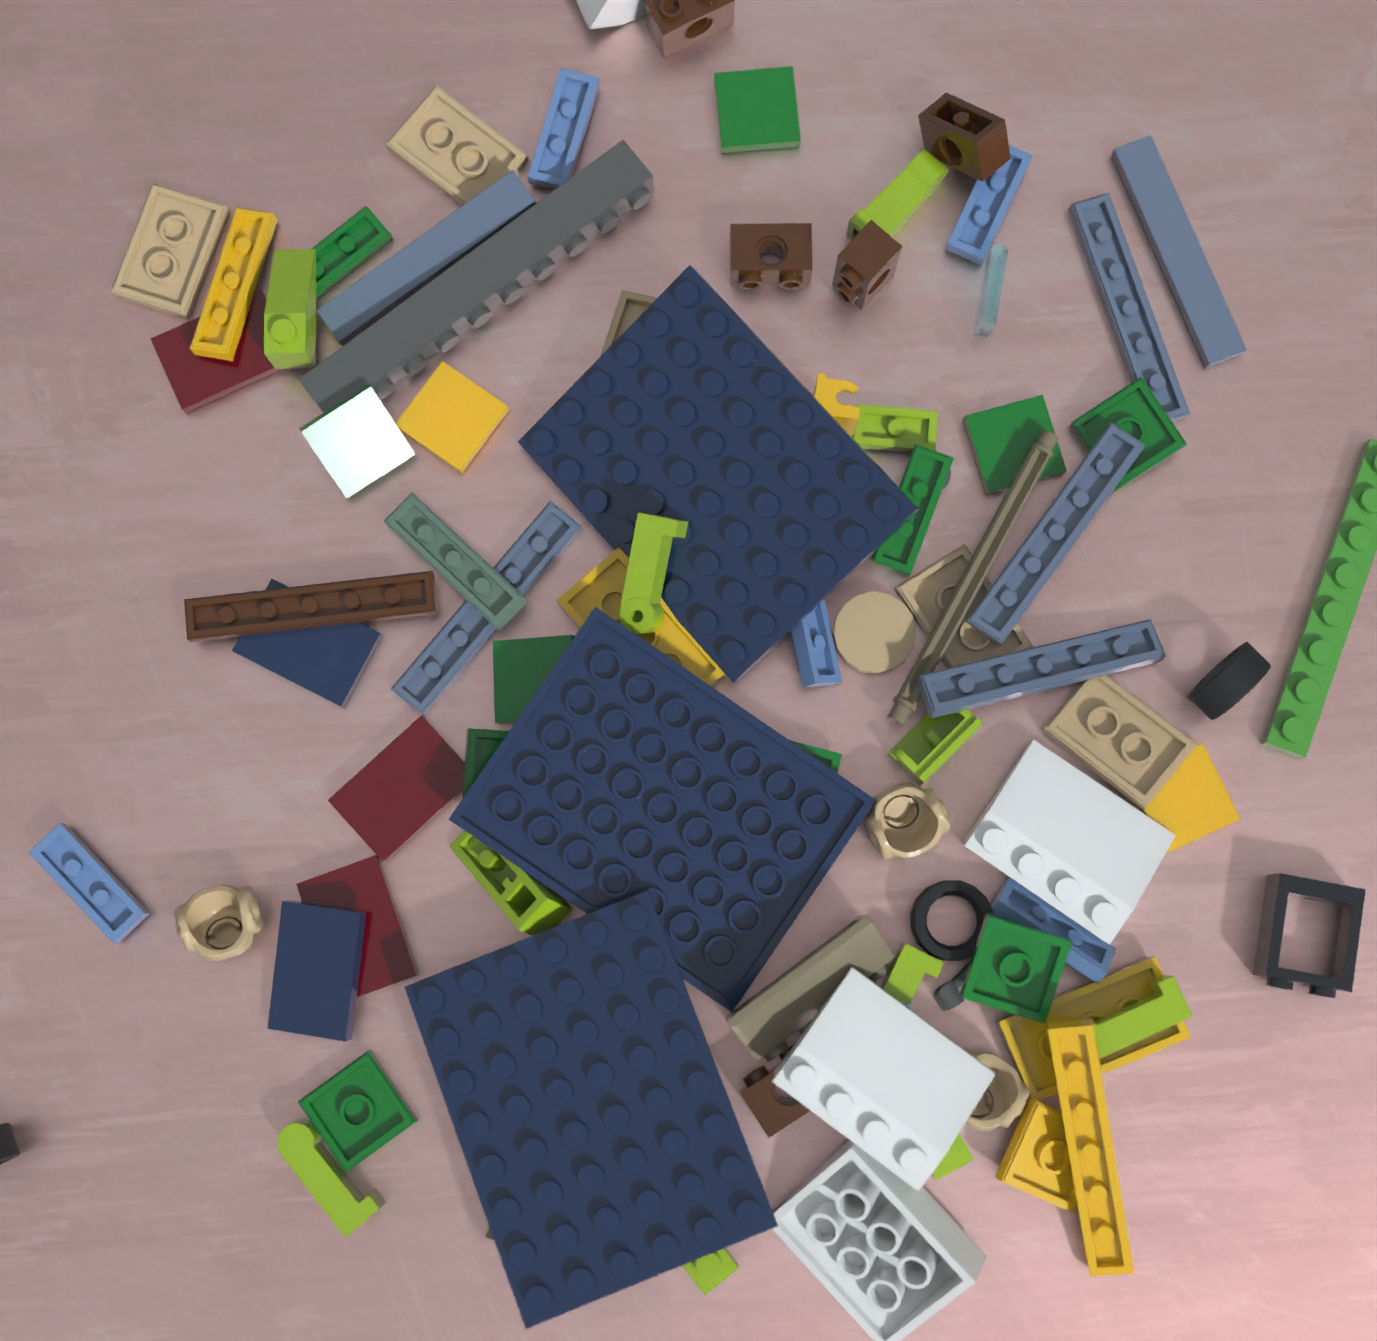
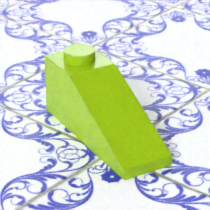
M315 249L274 250L264 312V354L275 369L316 367Z
M465 830L449 846L519 931L533 936L558 926L573 910L562 896Z

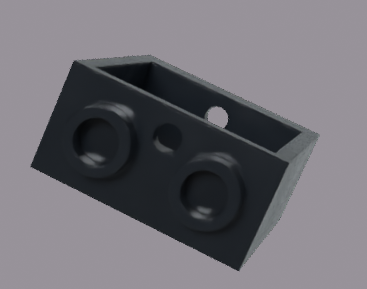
M1282 873L1267 875L1253 975L1266 977V986L1293 990L1294 983L1309 985L1308 994L1336 998V991L1352 992L1366 889ZM1288 896L1342 906L1332 977L1278 967Z

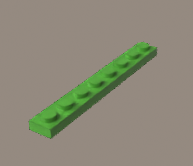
M1369 439L1364 443L1261 743L1300 759L1307 756L1377 550L1376 440Z

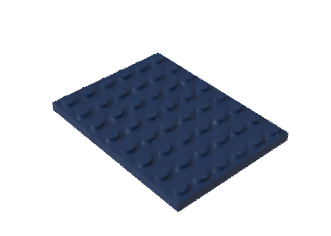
M691 265L668 286L518 441L614 550L620 547L628 558L630 557L638 513L688 521L686 537H673L661 598L678 622L733 683L738 682L919 510L909 497Z
M595 607L449 820L587 914L648 890L683 980L730 1012H733L876 800Z
M648 890L404 987L525 1329L778 1226Z

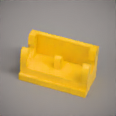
M818 373L813 396L853 437L859 420L860 408L850 404L839 403L836 395L841 391H846L850 394L857 393V385L850 381L826 378L825 373Z

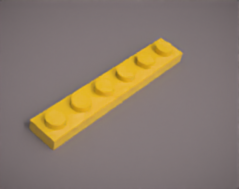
M1093 1019L1048 1023V1035L1090 1276L1134 1274V1261Z

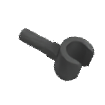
M970 961L957 976L955 975L952 980L945 982L935 989V999L943 1011L951 1010L964 1001L958 988L964 983Z

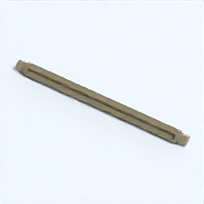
M1042 430L1036 442L1031 443L1029 452L1015 476L1013 484L996 511L969 561L967 569L956 585L898 695L894 696L892 700L894 705L887 716L891 721L904 726L910 713H915L916 705L922 696L917 679L921 674L934 672L1048 460L1054 454L1052 450L1058 441V437L1052 432Z

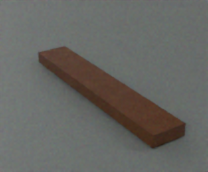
M433 571L184 599L187 640L190 642L438 614Z

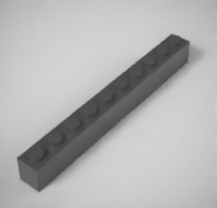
M624 140L620 141L298 380L323 413L368 384L372 387L379 400L384 399L392 393L397 382L407 375L411 377L421 372L426 367L427 360L439 351L446 352L452 349L459 342L460 336L471 327L479 328L491 318L492 312L502 304L508 305L519 299L524 293V288L536 279L541 281L550 276L556 269L557 263L568 255L574 257L581 253L588 245V240L599 232L607 233L612 230L620 221V217L632 208L637 210L643 207L650 200L654 192L653 175Z

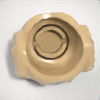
M901 783L878 794L875 798L876 802L871 807V814L866 817L864 823L872 845L884 860L894 857L903 859L916 857L934 848L942 834L951 828V822L948 819L944 802L937 798L932 788L924 790L915 783Z
M222 884L203 889L192 895L185 904L178 906L174 912L177 934L183 940L182 943L185 945L186 951H195L201 958L210 961H221L246 952L253 942L254 933L259 932L263 925L257 898L248 886L238 889Z
M963 1048L995 1072L994 1078L969 1116L966 1124L980 1131H991L998 1126L1008 1128L1011 1122L1014 1121V1118L1022 1113L1030 1094L1028 1086L1021 1081L1018 1072L1012 1065L993 1053H974L972 1050Z

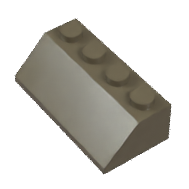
M860 915L728 1014L725 1019L756 1061L764 1056L769 1062L789 1047L785 1042L787 1038L797 1031L801 1035L852 966L871 981L876 982L891 970L887 963L895 956L868 915Z

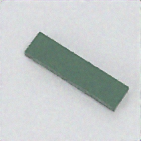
M413 492L384 520L389 528L498 631L528 602L522 594Z

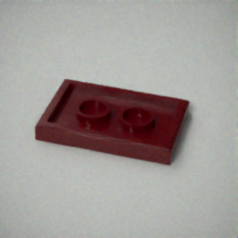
M262 289L254 293L233 361L193 354L190 345L200 317L151 338L180 407L185 413L283 370L275 369L264 354V312L267 298Z
M421 715L329 798L328 801L374 853L386 863L463 792L465 762Z
M377 855L296 884L302 902L366 911L357 997L419 975L380 858Z

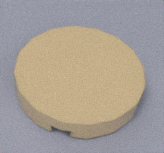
M871 591L858 594L844 604L835 619L833 639L837 651L847 665L861 673L877 675L891 671L905 662L915 645L917 630L912 613L901 600L888 593Z

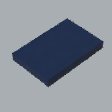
M271 579L265 590L287 588L288 586ZM361 623L242 636L239 637L232 651L344 708L383 635Z
M291 900L282 901L267 1029L345 1042L352 1040L366 911Z

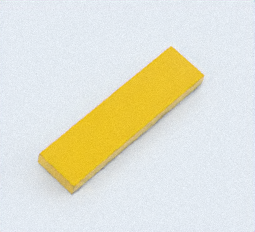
M236 207L190 345L194 355L233 361L278 221L274 213Z

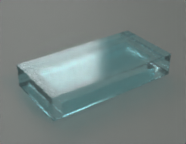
M993 244L986 259L974 335L988 337L995 327L1008 254L1006 246Z

